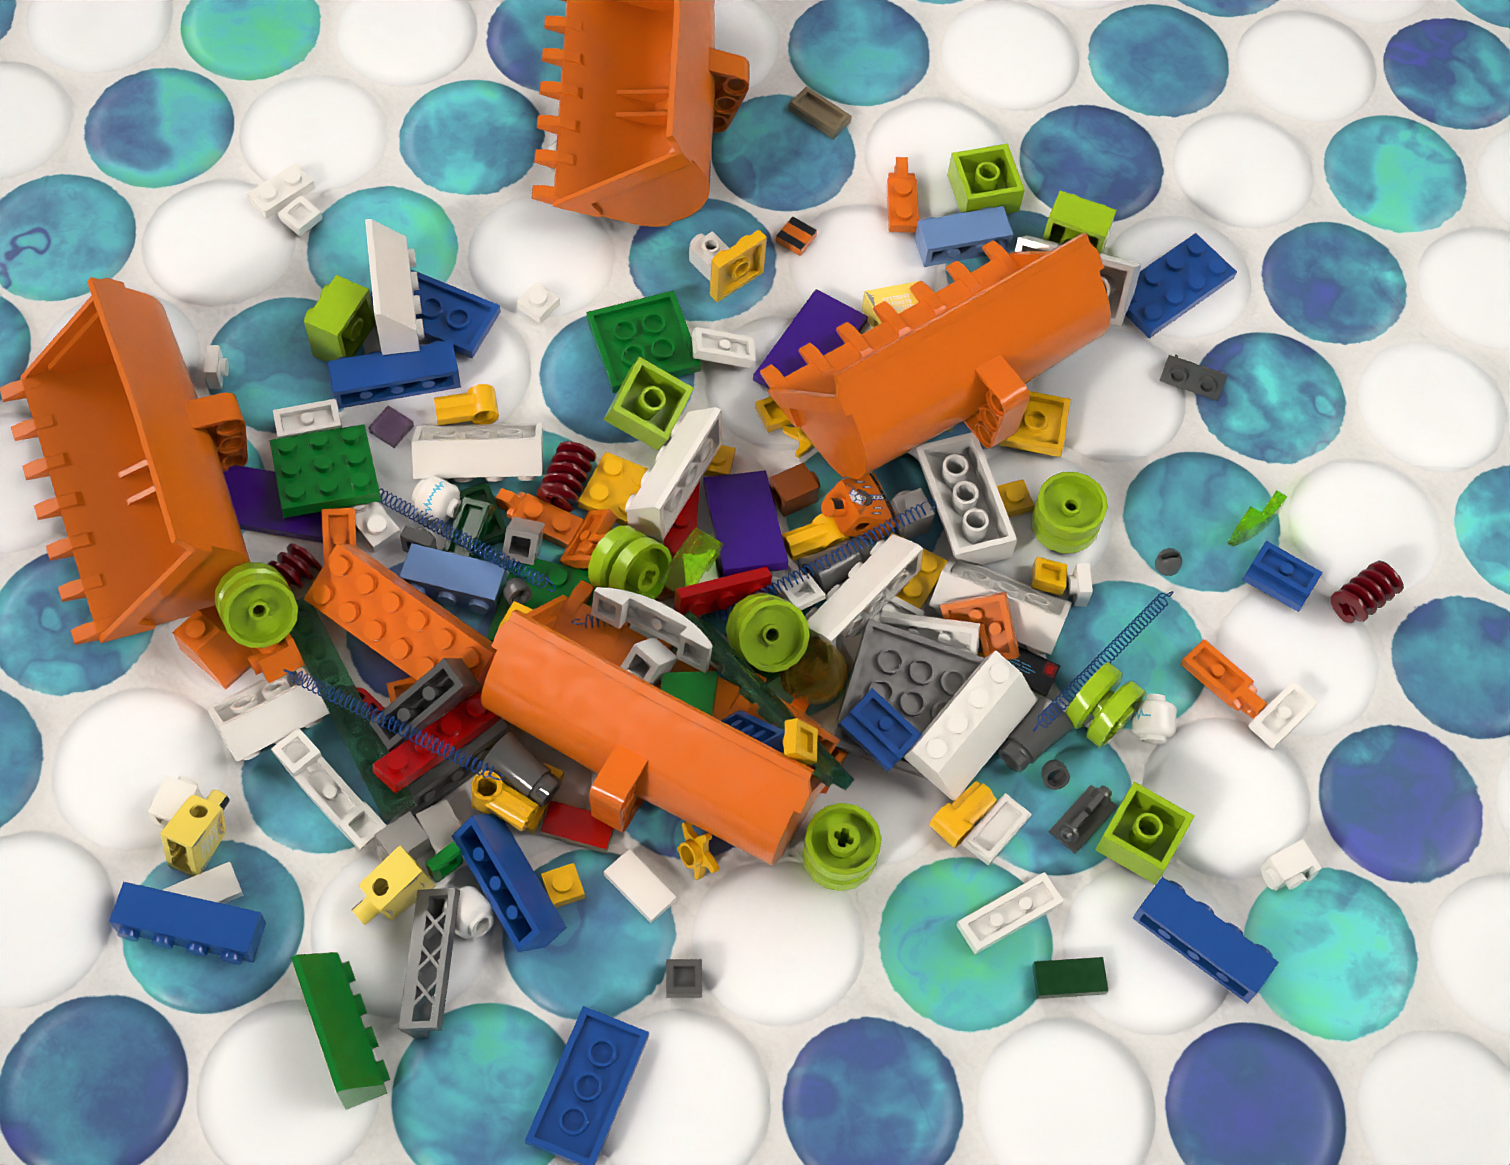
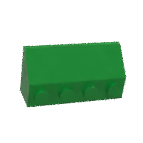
M338 952L298 954L291 957L336 1093L344 1108L347 1110L388 1094L384 1082L391 1079L384 1060L376 1061L372 1050L379 1047L372 1026L364 1027L361 1016L367 1014V1010L361 994L353 995L350 983L356 981L350 962L342 963Z

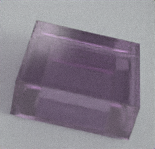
M388 405L368 428L372 435L395 448L414 427L413 420Z

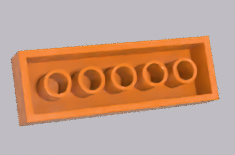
M337 543L304 597V600L417 681L442 659L461 658L480 683V686L461 703L477 692L482 694L487 673L497 649L491 647L493 642L357 546Z

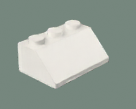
M300 667L292 671L294 674H296H292V680L294 682H296L297 675L300 671H303V676L307 673L303 667ZM289 673L271 683H268L264 678L206 708L236 762L256 757L261 753V749L272 743L278 744L298 727L300 729L303 727H313L322 721V717L329 714L322 697L318 693L314 694L312 691H308L307 688H302V685L298 686L296 683H292L291 674ZM308 676L307 681L303 684L304 687H307L310 676ZM314 681L308 687L310 690L312 689Z

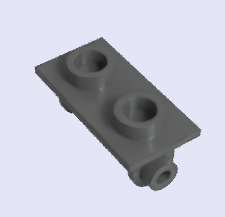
M1175 354V356L1168 355L1159 381L1218 401L1228 375L1222 373L1220 369L1216 371L1178 358V355Z
M1090 785L1049 830V833L1076 854L1117 808V805L1110 799L1112 795L1111 790L1104 785L1100 788Z

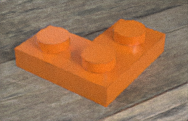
M610 509L589 510L582 525L559 561L563 565L573 568H588L592 552L598 542L612 530V526L618 517Z
M1006 592L944 602L940 605L943 619L980 623L979 635L984 658L995 650L1006 660L1016 659L1020 656Z

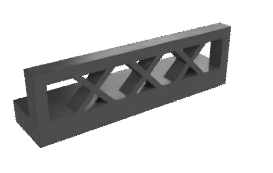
M500 719L492 727L460 748L461 753L456 762H460L462 754L466 751L467 754L461 764L465 765L468 756L472 754L467 768H470L474 758L478 757L473 767V771H476L481 760L484 761L494 745L505 734L511 732L509 726ZM456 752L450 756L451 760L455 758ZM447 758L414 780L397 795L382 780L379 779L375 783L377 788L393 804L399 818L410 811L416 819L415 814L438 803L477 774V772L473 773L471 769L467 770L466 766L461 767L460 763L455 764L454 761L451 762Z
M457 888L417 891L398 1024L400 1031L415 1039L428 1038L429 1031H442L460 890ZM448 899L446 910L442 913L444 900Z

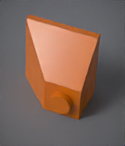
M216 606L198 609L172 632L180 650L225 690L251 667L247 657L252 655L250 647L237 643L227 633Z

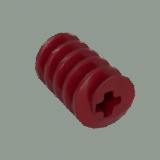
M572 441L560 443L556 448V454L551 459V464L547 468V474L542 479V485L537 490L538 498L567 512H572L573 508L570 504H575L578 501L576 493H580L583 490L581 483L587 481L586 473L591 471L592 464L590 462L596 460V453L581 443Z
M290 543L286 547L287 553L280 552L277 555L278 562L271 560L267 565L274 567L285 578L289 587L293 585L302 589L304 586L300 578L304 577L311 581L313 576L310 569L313 568L320 572L322 566L305 548Z
M1378 560L1371 563L1367 569L1362 570L1358 576L1353 577L1349 583L1344 584L1340 590L1335 591L1331 596V605L1344 622L1353 623L1355 620L1365 622L1368 619V615L1375 614L1377 608H1382L1385 606L1386 601H1391L1395 594L1401 593L1404 589V584L1401 577L1388 563Z

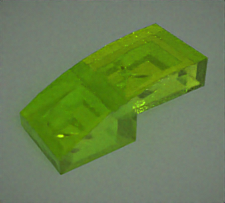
M1276 490L1262 513L1250 506L1227 544L1234 547L1259 534L1279 513L1287 496Z
M695 528L668 565L659 583L674 592L677 588L699 583L705 571L709 572L724 543Z

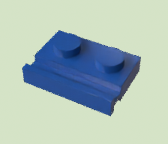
M1266 540L1242 580L1299 612L1323 572Z
M873 688L838 724L851 739L887 772L894 767L922 736L912 724Z

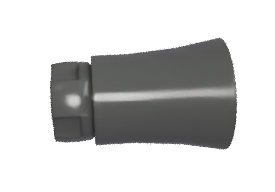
M859 537L863 550L853 540L854 546L858 551L857 553L853 546L848 543L852 556L847 548L843 546L847 559L837 549L842 561L832 552L836 564L827 554L831 567H829L824 558H821L825 570L816 560L820 573L811 563L815 576L805 566L807 574H810L825 595L835 585L849 579L848 573L858 562L861 561L864 564L871 556L870 551L872 548L867 540L865 541L868 547ZM844 540L816 554L800 558L798 560V568L804 569V565L809 566L810 562L815 564V559L820 560V556L825 557L826 553L831 555V550L836 552V548H841L842 544L847 546L848 540Z
M1038 697L1037 702L1028 714L1010 733L997 751L999 757L1015 772L1025 770L1029 764H1033L1056 741L1073 730L1070 718L1063 711L1059 713L1058 717H1055L1054 721L1052 720L1051 724H1048V728H1044L1039 724L1038 729L1033 732V729L1039 723L1038 715L1052 703L1048 698ZM1053 704L1054 708L1061 712V709L1056 704ZM1050 708V711L1057 716L1058 713L1053 708ZM1046 711V714L1051 719H1054V716L1050 712ZM1042 715L1048 723L1051 722L1050 719L1047 718V716ZM1044 721L1041 722L1043 726H1047Z
M512 732L505 734L494 745L481 766L483 771L485 764L489 763L486 770L489 771L494 765L493 772L501 779L503 777L498 772L505 777L502 780L503 783L531 799L540 807L545 806L554 797L562 784V781L551 773V769L526 749Z

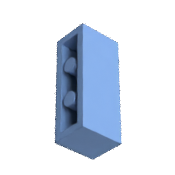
M1003 206L995 208L986 207L972 212H957L949 216L928 217L920 220L917 223L915 242L924 267L987 256L982 250V246L992 240L1001 245L1006 252H1009L1014 234Z
M411 543L399 577L429 598L437 600L445 606L459 605L467 607L478 614H486L487 612L495 614L507 580V570L491 562Z

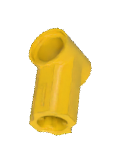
M478 384L469 388L467 393L434 397L438 426L472 421L476 425L492 424L499 419L495 389L491 385Z
M823 513L818 515L811 524L782 534L785 550L793 561L826 550L844 540H850L849 536L843 535L840 532L834 518L826 517Z
M489 771L484 772L485 777L488 776ZM492 772L491 776L501 779L496 773ZM477 774L471 782L474 806L478 810L491 812L521 832L529 826L539 809L537 803L509 787L502 780H496L491 777L483 778V775ZM485 786H490L496 790L491 796H483L478 793Z
M975 781L952 804L947 803L931 819L929 826L951 847L956 848L974 829V825L996 804L997 799L989 787L984 783Z

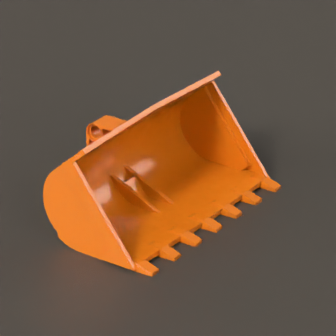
M561 0L566 2L565 17L545 16L544 28L564 34L563 49L543 48L541 60L561 67V81H541L539 87L540 95L559 100L558 116L538 115L537 117L538 129L557 134L556 151L536 149L534 155V163L555 169L554 186L533 185L531 199L551 204L553 207L649 227L669 226L672 222L693 215L702 208L709 196L713 133L724 132L729 128L749 90V61L743 56L715 49V0Z
M1087 233L1078 235L1053 251L1010 252L1008 254L1001 245L992 240L982 246V250L988 256L990 262L971 273L959 261L946 266V270L955 282L936 293L923 281L910 286V291L918 300V303L898 314L885 301L874 306L873 310L882 322L880 325L863 334H860L849 322L836 328V331L845 344L824 356L813 344H806L799 348L798 352L807 365L786 377L772 364L760 370L761 376L769 386V389L766 391L794 427L802 429L828 464L844 478L859 479L961 422L966 424L984 447L990 449L1017 432L1030 400V394L1025 384L1104 335L1109 327L1111 316L1110 304L1099 272L1104 269L1098 250L1089 242Z
M90 277L87 281L91 292L90 298L20 376L21 380L0 387L3 402L26 398L32 415V419L11 426L14 441L38 437L44 458L31 461L22 466L26 480L50 476L55 492V498L47 499L34 505L37 519L42 520L62 516L68 538L57 540L46 546L49 560L74 556L80 579L70 581L58 587L61 600L66 602L86 598L92 615V622L82 624L70 630L75 645L98 640L100 643L146 632L155 629V625L189 617L198 609L215 606V589L221 578L233 567L250 562L223 473L228 471V467L234 465L245 466L248 462L246 424L237 398L233 393L228 392L198 398L163 305L153 296L126 288L124 282L110 278L97 279Z
M583 580L574 588L569 597L561 595L526 614L516 609L512 611L510 619L498 628L491 645L497 651L483 685L481 704L485 709L598 774L589 792L591 814L594 818L622 833L627 829L645 800L773 866L789 847L819 793H827L849 754L834 748L821 768L815 764L804 765L722 722V719L739 710L761 719L759 707L765 700L759 698V695L767 678L756 672L751 674L742 688L718 676L712 717L661 690V684L654 686L621 668L620 666L634 644L649 638L630 629L628 622H625L618 629L606 622L604 627L603 621L599 619L598 628L597 620L594 616L592 628L588 616L587 628H585V624H573L571 621L574 619H580L573 621L574 623H585L587 614L592 619V607L586 604L592 595L594 587ZM659 638L657 639L670 651L674 648L673 645ZM677 659L670 672L700 671ZM709 663L707 671H717V669ZM797 695L791 702V705L806 713L811 701Z

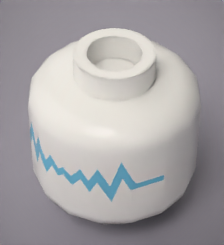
M435 476L421 480L415 487L412 495V501L415 510L417 509V513L423 511L420 515L424 516L428 513L425 516L426 518L433 515L430 520L439 518V521L443 520L444 523L451 517H456L461 504L458 487Z
M1146 694L1145 700L1134 704L1135 712L1132 720V732L1140 737L1139 741L1151 744H1164L1167 738L1173 737L1176 729L1177 709L1174 704L1166 701L1165 695Z

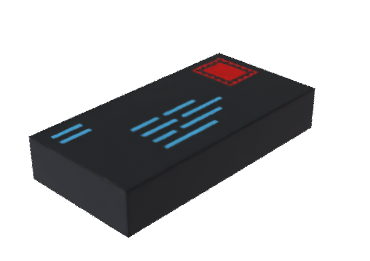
M1018 646L1020 656L1008 661L1022 673L1032 691L1047 697L1061 665Z

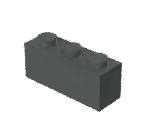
M444 658L383 710V717L378 723L382 724L384 716L389 713V718L384 727L388 726L390 718L394 716V722L389 729L392 730L396 720L400 719V723L395 729V732H399L402 722L405 721V727L400 734L404 735L406 727L411 724V729L406 734V738H409L414 727L417 728L414 734L416 735L419 730L425 729L455 708L480 686V683L461 658ZM378 715L373 719L374 722L377 721ZM372 720L369 722L388 750H394L408 740L405 739V736L401 737L399 733L395 734L394 731L383 728V725L378 726Z

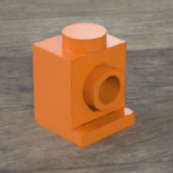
M290 633L279 643L265 648H250L252 655L247 657L256 675L262 673L268 683L288 674L283 669L292 672L305 665Z

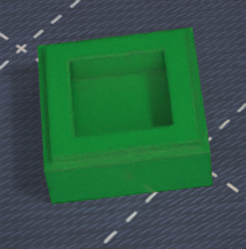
M452 841L426 861L425 865L429 876L437 883L462 865L464 861L460 848Z

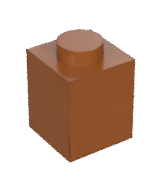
M804 462L770 477L769 485L773 501L783 517L817 503L820 482L813 471L809 472Z

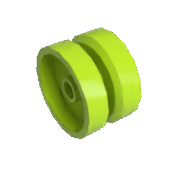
M1060 472L1050 476L1040 488L1031 515L1032 531L1038 541L1050 550L1062 554L1077 553L1085 550L1097 538L1108 509L1107 496L1100 484L1088 475L1079 472Z
M629 525L618 526L610 530L598 542L592 552L588 565V578L594 588L620 589L655 600L668 581L672 568V557L669 549L661 543L647 537Z
M246 562L233 567L221 578L215 589L214 603L227 633L239 644L250 648H265L279 643L291 632L297 621L298 605L292 590L285 578L274 567L265 563Z
M767 593L749 595L738 602L729 614L726 626L728 644L735 655L758 670L772 673L787 670L799 662L807 650L810 637L808 621L802 611L789 601Z
M1110 662L1105 663L1095 672L1065 711L1075 729L1084 727L1093 719L1087 729L1086 737L1099 748L1107 744L1125 726L1135 712L1134 704L1141 701L1146 694V691L1134 681L1126 682L1116 691L1121 683L1123 673Z
M846 803L828 805L815 813L807 825L802 853L805 869L812 879L827 889L837 891L854 889L866 882L876 867L880 853L882 837L877 822L869 812L857 805Z

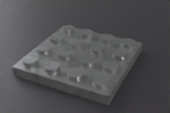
M869 618L865 623L832 733L840 739L835 749L876 762L838 726L872 688L922 734L985 658ZM903 757L893 767L927 779Z

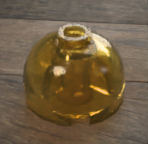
M817 636L809 638L807 650L799 662L781 672L783 689L796 700L810 705L825 704L836 698L844 688L848 678V666L843 653L827 641L826 643Z

